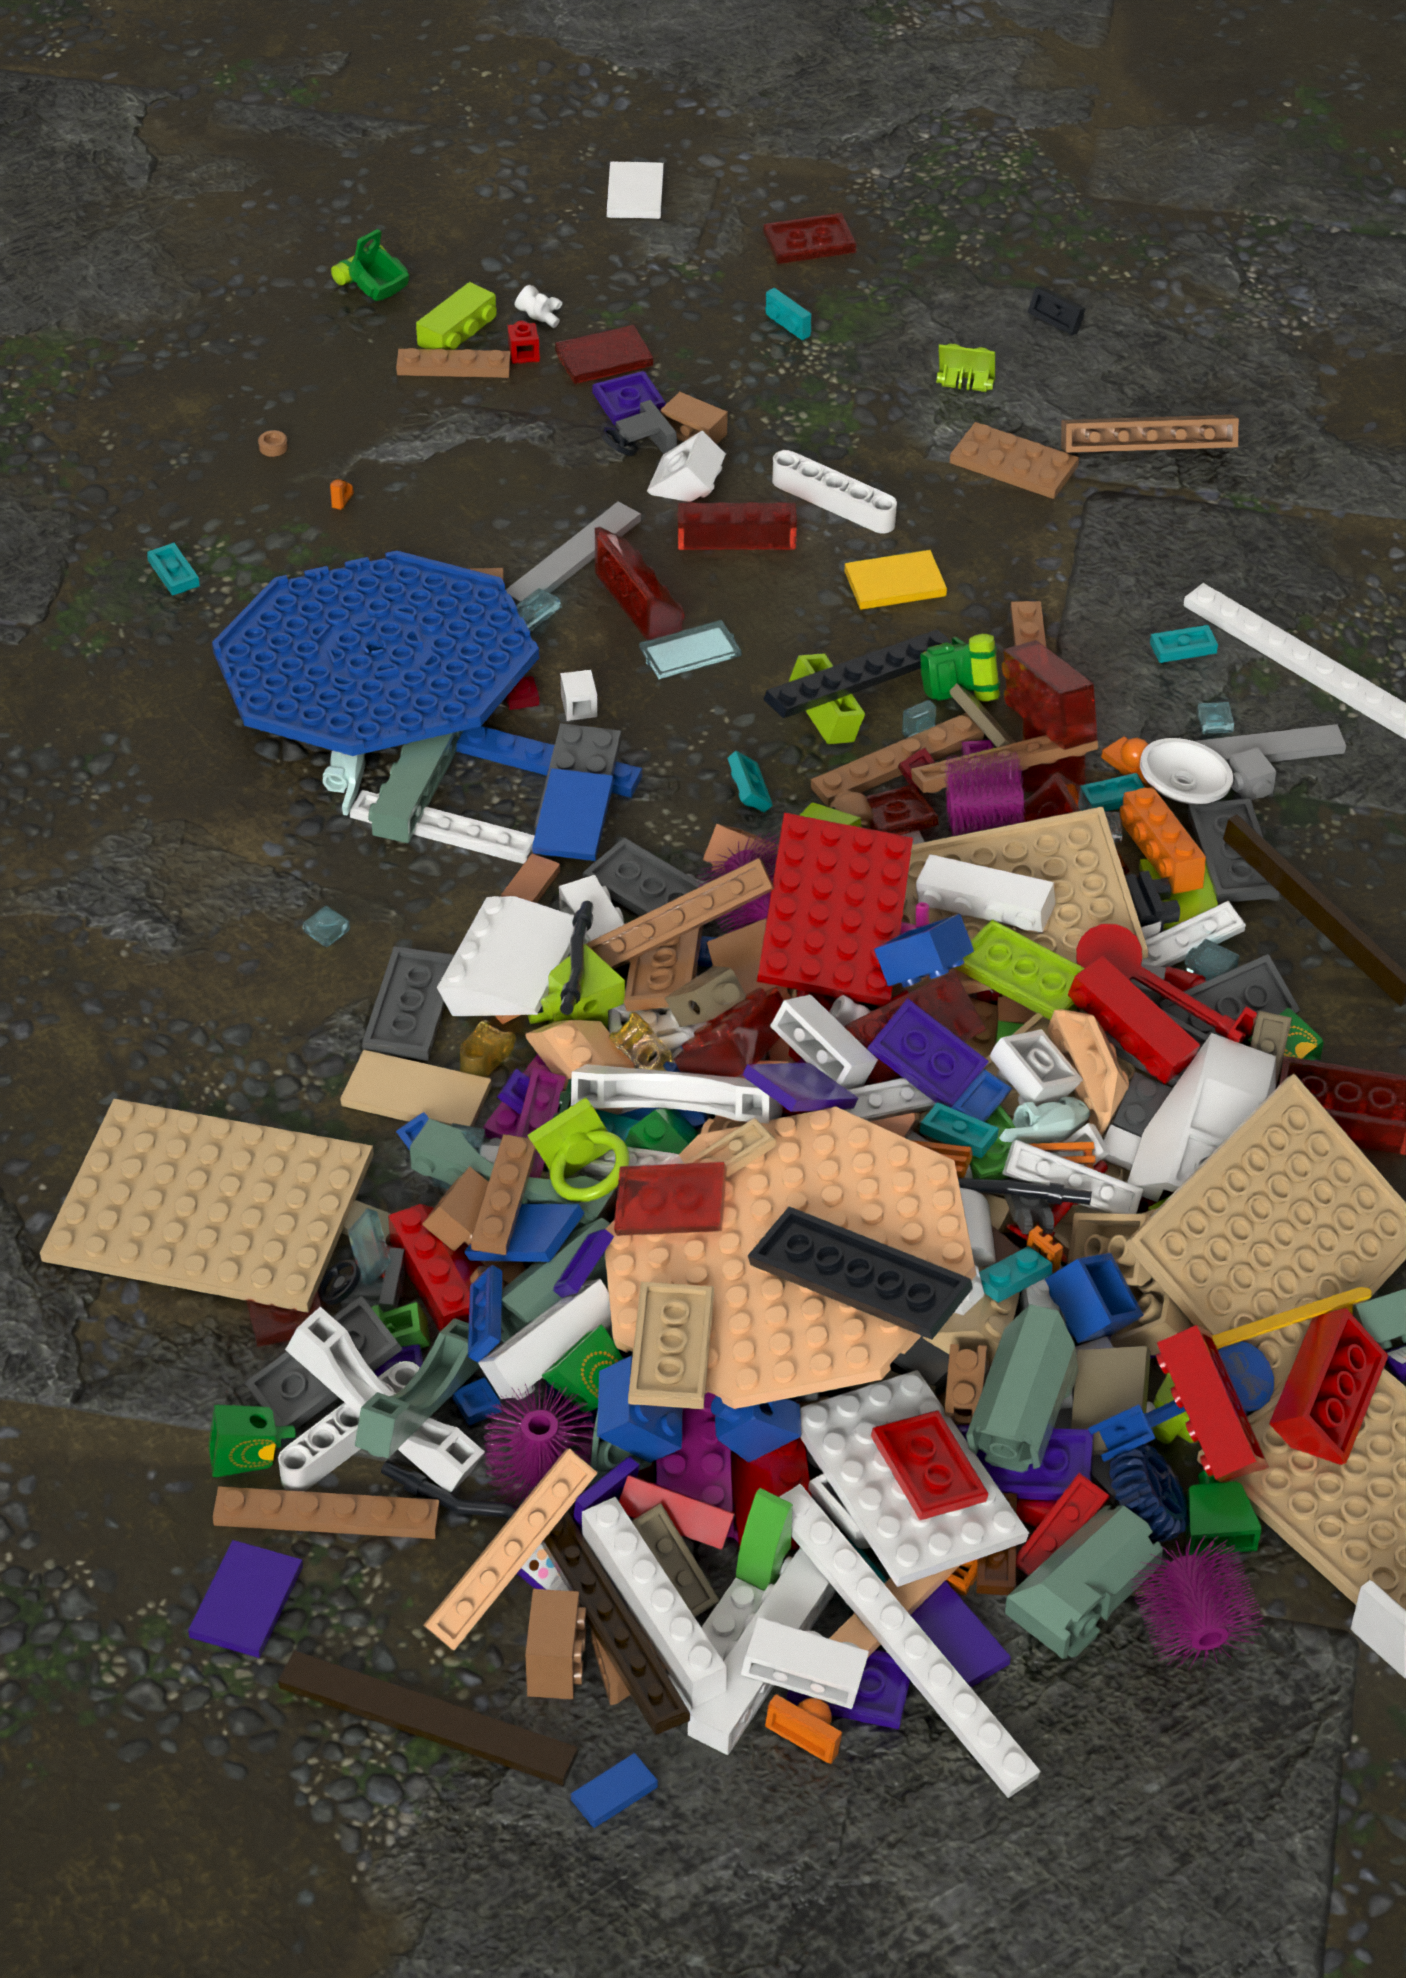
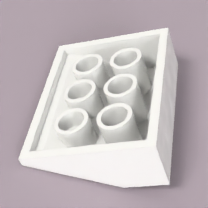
M515 896L486 897L437 986L451 1015H537L542 1006L541 999L549 993L548 975L550 971L564 961L570 953V938L574 929L572 924L574 915Z

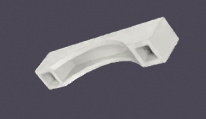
M590 1064L572 1071L571 1106L587 1097L593 1108L644 1107L681 1109L714 1114L735 1121L749 1122L756 1118L760 1123L769 1124L770 1120L782 1116V1105L746 1078Z
M321 1307L296 1329L285 1349L358 1415H360L361 1407L377 1392L387 1396L394 1395L366 1364L355 1347L348 1331ZM428 1418L398 1448L402 1454L443 1490L452 1493L472 1473L485 1453L459 1428L443 1424L432 1418Z

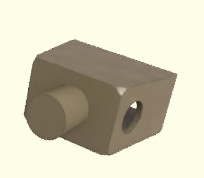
M714 966L666 996L665 1000L679 1027H684L716 1018L744 1000L746 994L730 967ZM691 1000L698 1004L694 1005L693 1009L690 1005Z

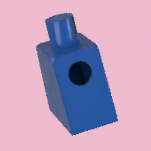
M716 1396L711 1403V1412L715 1415L717 1439L747 1462H751L802 1436L800 1404L794 1401L782 1399L733 1409L724 1404L720 1397Z

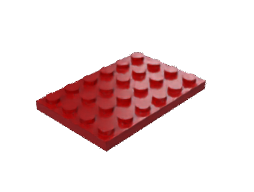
M784 813L772 881L774 889L770 893L756 982L838 998L841 995H845L853 1001L889 1007L893 985L888 986L874 948L900 935L913 838Z

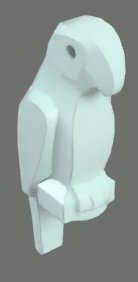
M332 751L330 766L323 773V784L328 791L344 793L347 788L342 804L343 815L349 814L357 796L366 765L365 753L350 756Z
M1067 1096L1060 1098L1058 1103L1047 1102L1039 1106H1035L1033 1102H1025L1023 1105L1018 1106L1014 1112L1012 1122L1016 1128L1005 1129L999 1139L1002 1142L1019 1140L1027 1144L1059 1142L1081 1128L1088 1120L1090 1111L1081 1100Z

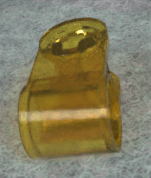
M632 1012L629 1015L630 1020L617 1033L612 1032L609 1038L638 1069L666 1071L663 1067L665 1062L673 1063L671 1051L656 1036L651 1026L637 1013ZM653 1051H656V1061L650 1066L648 1062L649 1056Z
M487 1020L481 1021L475 1031L460 1045V1072L488 1078L491 1072L510 1055L515 1045V1034L510 1031L504 1033L492 1027V1024Z

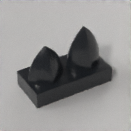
M1043 286L1035 287L1027 313L1070 335L1078 333L1081 321L1085 318L1084 312L1086 308Z

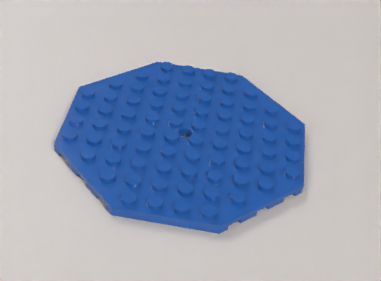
M401 551L385 553L386 558L370 562L368 557L344 562L345 567L329 570L327 566L306 570L304 571V576L288 579L286 575L275 577L212 642L213 653L244 726L350 756L482 726L539 659V647L531 639L530 631L523 617L520 618L517 606L511 595L507 594L501 577Z

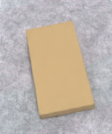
M363 1050L341 1096V1106L408 1122L425 1112L428 1118L460 1129L462 1134L470 1136L491 1089V1079Z
M641 1282L628 1404L704 1409L714 1286Z

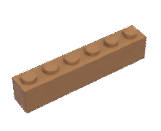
M1233 415L1061 420V449L1069 453L1238 447L1239 418Z

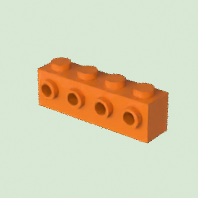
M1154 787L1139 788L1135 791L1125 792L1123 806L1120 807L1122 825L1160 877L1168 878L1171 892L1177 894L1203 888L1206 856Z

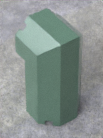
M600 1218L573 1231L550 1262H535L502 1289L501 1328L504 1332L501 1334V1340L503 1343L562 1299L553 1291L554 1285L587 1235L601 1229H606L610 1225L609 1222ZM604 1252L585 1281L601 1279L608 1290Z
M1030 1304L1003 1331L966 1434L969 1450L976 1455L979 1449L987 1454L985 1461L992 1466L1020 1473L1027 1471L1029 1464H1033V1469L1041 1466L1063 1399L1071 1395L1079 1372L1075 1344L1058 1310Z
M1104 1506L1007 1596L1005 1614L1062 1659H1066L1068 1655L1071 1658L1077 1657L1096 1639L1101 1631L1095 1626L1099 1618L1102 1617L1107 1621L1111 1613L1139 1587L1136 1585L1143 1583L1136 1581H1144L1149 1577H1140L1150 1576V1574L1139 1573L1153 1574L1155 1572L1140 1570H1157V1568L1145 1563L1161 1565V1559L1157 1557L1162 1558L1163 1548L1158 1541L1154 1545L1152 1544L1148 1536L1153 1531L1148 1523L1127 1507L1117 1506L1114 1510H1111V1506Z

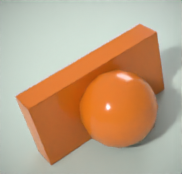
M1124 736L1102 750L1101 758L1123 775L1137 773L1145 788L1152 787L1140 770L1142 752L1149 745L1145 740L1140 738L1127 739Z
M777 1694L773 1697L768 1705L766 1728L827 1763L831 1764L838 1755L842 1732L830 1725L832 1714L828 1704L821 1699L806 1698L796 1706Z

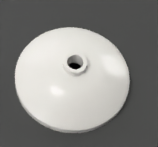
M1180 738L1156 740L1145 747L1140 758V770L1147 782L1160 794L1181 803L1199 805L1220 800L1227 795L1233 782L1232 770L1225 759L1211 748L1195 741Z

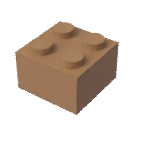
M533 1589L525 1653L527 1697L573 1699L575 1684L582 1685V1653L586 1650L587 1629H585L586 1607H579V1592Z

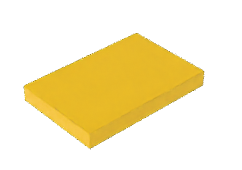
M931 550L845 563L844 571L860 610L944 597L947 593V587Z

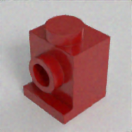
M517 321L514 325H508L509 351H511L512 364L540 362L539 336L536 324ZM531 345L532 351L517 352V346Z

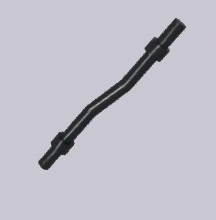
M583 901L581 903L580 909L576 911L572 921L574 929L570 938L571 973L560 995L562 1000L560 1011L565 1015L573 1012L574 1006L580 1001L582 995L581 983L584 976L583 941L586 931L591 928L594 919L592 914L594 906L590 901Z
M958 1177L960 1188L971 1189L978 1193L1009 1194L1047 1199V1203L1062 1205V1202L1091 1204L1092 1191L1064 1188V1184L1050 1182L1048 1186L1009 1180Z
M389 1460L384 1463L381 1469L383 1475L404 1485V1490L415 1496L421 1494L429 1499L439 1500L440 1505L457 1514L504 1517L509 1520L518 1509L516 1506L506 1502L460 1499L428 1482L427 1476L416 1470L410 1472Z

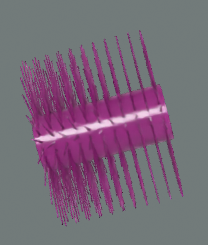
M1016 752L1014 764L1011 757L1010 769L1009 757L1006 769L1004 756L1003 772V754L1002 762L1000 763L998 757L997 765L996 753L994 771V759L993 763L991 762L992 768L990 770V758L989 765L986 763L985 758L984 766V754L981 773V761L978 763V756L975 772L974 758L973 771L970 759V767L967 773L969 755L968 763L966 762V764L964 757L962 774L963 755L960 772L959 759L956 773V759L954 770L951 763V771L947 779L948 787L945 791V803L948 822L950 820L952 837L955 834L957 836L962 833L978 832L981 829L982 831L993 829L994 826L998 828L1023 823L1022 816L1023 812H1025L1024 790L1022 789V783H1020L1021 772L1019 780L1018 753L1016 769ZM949 756V764H948V769H947L946 778H947V775H948L949 770H950V756Z
M762 839L758 844L756 843L752 850H750L751 847L747 850V842L745 849L740 851L738 841L739 852L733 854L730 858L722 856L727 858L726 861H715L724 864L714 867H724L711 870L708 873L718 872L708 877H717L720 874L723 876L761 856L760 859L764 861L763 863H765L764 866L767 868L766 871L770 879H773V870L775 868L773 866H775L777 854L772 856L769 854H773L778 850L770 851L777 845L775 844L766 849L765 847L761 848L764 845L762 844L756 849L764 840ZM771 892L741 906L740 909L738 908L734 912L731 911L733 914L725 920L733 918L727 924L736 921L730 927L738 925L731 931L767 918ZM729 912L723 915L722 917L717 918V920L720 918L722 919L724 916L729 915L731 913Z
M540 1381L539 1410L536 1408L535 1397L533 1398V1403L531 1401L532 1408L530 1406V1412L527 1401L522 1396L524 1403L520 1398L519 1400L525 1413L520 1406L518 1408L516 1405H511L522 1413L524 1418L519 1417L514 1411L512 1413L502 1408V1411L508 1415H513L518 1422L512 1417L510 1421L505 1417L497 1416L494 1418L510 1422L516 1427H513L511 1424V1427L496 1424L490 1428H484L506 1429L510 1432V1434L506 1433L507 1435L500 1433L485 1435L493 1440L504 1437L512 1441L507 1443L497 1441L484 1446L491 1447L487 1448L490 1449L487 1451H491L487 1453L492 1454L496 1458L502 1455L505 1457L509 1455L513 1458L507 1461H499L497 1459L493 1462L485 1463L494 1466L514 1465L510 1468L507 1467L505 1470L486 1471H491L497 1475L515 1471L509 1477L495 1480L500 1483L518 1476L514 1483L505 1487L506 1489L518 1483L520 1485L523 1479H525L523 1485L513 1492L514 1496L518 1491L520 1494L526 1485L518 1504L525 1494V1498H527L531 1486L533 1489V1486L535 1488L566 1449L577 1445L581 1449L573 1452L578 1454V1456L592 1454L588 1452L592 1451V1448H590L592 1446H588L593 1444L592 1442L581 1440L576 1443L568 1439L575 1436H581L582 1438L593 1436L585 1432L573 1434L567 1433V1431L577 1427L595 1426L587 1423L565 1426L570 1421L572 1423L573 1420H579V1418L586 1416L576 1415L573 1418L568 1416L563 1421L567 1414L576 1410L574 1408L561 1415L560 1413L556 1418L558 1412L562 1408L565 1409L568 1403L565 1402L563 1405L561 1403L554 1413L553 1404L555 1400H553L550 1410V1403L547 1409L549 1397L546 1403V1390L543 1409L540 1410ZM507 1446L512 1448V1450L503 1452L499 1448ZM486 1457V1458H488V1460H486V1461H492V1460H494V1459H492V1458ZM587 1457L582 1458L586 1463L591 1462Z
M1189 1542L1188 1552L1186 1547V1556H1182L1178 1546L1179 1558L1176 1557L1175 1559L1167 1551L1174 1559L1172 1562L1166 1561L1159 1556L1157 1557L1168 1563V1566L1145 1563L1159 1570L1140 1571H1163L1166 1573H1139L1150 1574V1576L1145 1575V1577L1140 1578L1154 1577L1152 1580L1144 1581H1160L1158 1583H1148L1153 1585L1143 1586L1142 1588L1163 1584L1160 1587H1153L1156 1589H1144L1149 1592L1142 1594L1147 1596L1141 1599L1149 1598L1144 1602L1156 1601L1151 1603L1153 1605L1147 1607L1152 1609L1146 1612L1153 1611V1614L1159 1616H1152L1144 1619V1621L1157 1618L1147 1623L1155 1622L1156 1620L1159 1624L1148 1630L1166 1627L1164 1630H1159L1161 1631L1160 1633L1155 1634L1161 1635L1155 1639L1162 1638L1160 1640L1164 1641L1162 1643L1181 1637L1175 1642L1160 1643L1165 1645L1163 1647L1179 1642L1177 1646L1169 1649L1166 1648L1161 1652L1171 1651L1187 1644L1182 1649L1176 1650L1174 1652L1176 1653L1175 1655L1189 1647L1187 1651L1180 1655L1185 1654L1184 1659L1190 1650L1195 1648L1190 1653L1191 1655L1196 1649L1198 1650L1194 1658L1195 1661L1201 1650H1206L1205 1663L1206 1653L1208 1658V1650L1210 1649L1214 1652L1216 1659L1214 1651L1216 1647L1218 1649L1220 1647L1228 1655L1220 1646L1223 1643L1237 1648L1226 1641L1227 1639L1235 1641L1246 1640L1228 1638L1229 1636L1239 1638L1237 1635H1258L1231 1634V1632L1236 1631L1255 1632L1243 1630L1256 1627H1240L1252 1625L1248 1623L1257 1620H1248L1250 1622L1235 1625L1238 1622H1246L1242 1620L1253 1618L1250 1617L1252 1615L1246 1613L1254 1611L1248 1610L1251 1607H1247V1604H1239L1243 1602V1599L1253 1596L1243 1597L1251 1592L1234 1594L1241 1592L1239 1591L1240 1589L1247 1587H1238L1247 1582L1237 1584L1245 1579L1236 1581L1237 1579L1233 1578L1232 1575L1237 1576L1245 1571L1233 1574L1242 1569L1232 1571L1240 1566L1230 1568L1235 1564L1228 1565L1226 1562L1232 1563L1240 1560V1558L1232 1561L1222 1559L1215 1563V1560L1223 1558L1218 1555L1223 1551L1218 1552L1219 1550H1217L1205 1559L1206 1555L1213 1551L1209 1552L1210 1544L1198 1556L1196 1554L1199 1546L1193 1555H1188ZM1208 1548V1550L1200 1558L1199 1556ZM1215 1555H1216V1556L1218 1555V1557H1217L1216 1559L1213 1558L1212 1560L1207 1561V1560L1210 1559L1211 1557H1213V1556H1215ZM1221 1564L1218 1568H1213L1214 1566ZM1160 1593H1161V1594H1162V1593L1165 1594V1595H1163V1596H1160V1595H1159L1158 1597H1154V1596H1156L1157 1594H1160ZM1236 1612H1242L1241 1614H1239V1615H1237V1616H1232V1617H1230L1231 1615H1236V1614H1237ZM1249 1615L1241 1620L1233 1621L1235 1618H1242L1239 1616Z

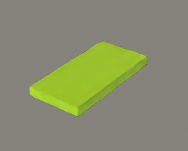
M991 920L971 940L974 952L963 957L965 963L954 968L1030 1010L1040 1013L1049 1020H1051L1054 1010L1074 1011L1077 1008L1067 994L1074 977L1085 969L994 920Z

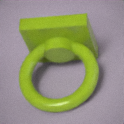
M587 1097L527 1135L550 1170V1180L554 1190L561 1197L569 1201L589 1202L604 1197L621 1183L629 1167L630 1156L625 1142L617 1135L608 1132ZM612 1149L614 1151L615 1165L610 1174L600 1183L587 1188H575L568 1185L565 1179Z

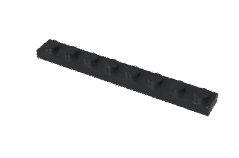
M936 629L768 689L763 700L784 719L921 669L920 653L927 651L929 647L947 642L952 644V642L946 635Z

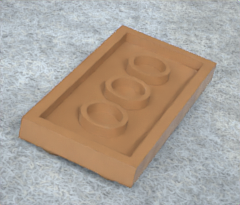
M975 422L951 452L950 463L1055 499L1077 469L1079 457Z
M703 925L630 961L624 997L626 1011H646L669 1007L665 997L696 978Z

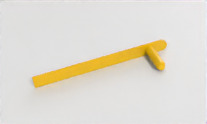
M1358 1287L1212 1335L1217 1349L1337 1309L1347 1308L1353 1315V1304L1371 1298L1372 1291L1366 1287Z

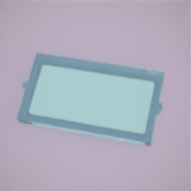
M722 620L640 643V649L646 657V664L651 665L659 679L741 656V650L734 640V634L729 633Z

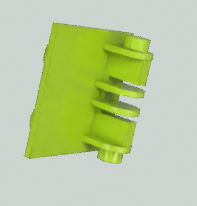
M939 344V372L937 373L936 383L942 384V387L956 388L957 378L959 377L958 389H962L965 377L968 378L967 390H970L972 379H974L972 390L982 392L993 390L995 381V351L982 347L972 349L964 348L957 344Z

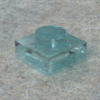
M927 700L904 710L903 735L908 738L934 727L936 706L930 700Z
M1229 702L1198 703L1197 715L1202 734L1233 732L1234 721Z
M324 906L303 923L304 932L325 947L330 946L350 930L349 920L328 906Z

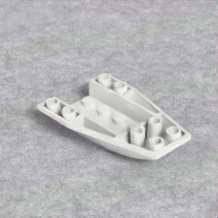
M1211 1033L1145 1128L1127 1183L1144 1189L1142 1197L1158 1202L1164 1189L1174 1193L1276 1089V1056Z

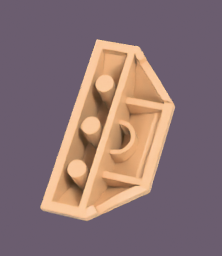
M1064 1009L1054 1010L1047 1028L1053 1044L1083 1079L1074 1090L1075 1096L1078 1100L1084 1102L1090 1111L1087 1123L1094 1124L1101 1137H1103L1129 1088L1127 1074L1121 1071L1116 1059L1115 1047L1112 1043H1109L1104 1030L1094 1015Z
M555 1021L526 1033V1039L550 1071L566 1077L563 1087L565 1090L569 1079H572V1071L586 1064L624 1068L635 1067L634 1063L601 1021ZM594 1108L616 1115L621 1114L623 1108Z

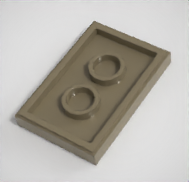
M1147 1346L1077 1350L1079 1372L1074 1385L1071 1429L1088 1430L1089 1427L1140 1404L1143 1413L1146 1414L1151 1351ZM1099 1431L1094 1433L1093 1455H1102L1108 1452Z

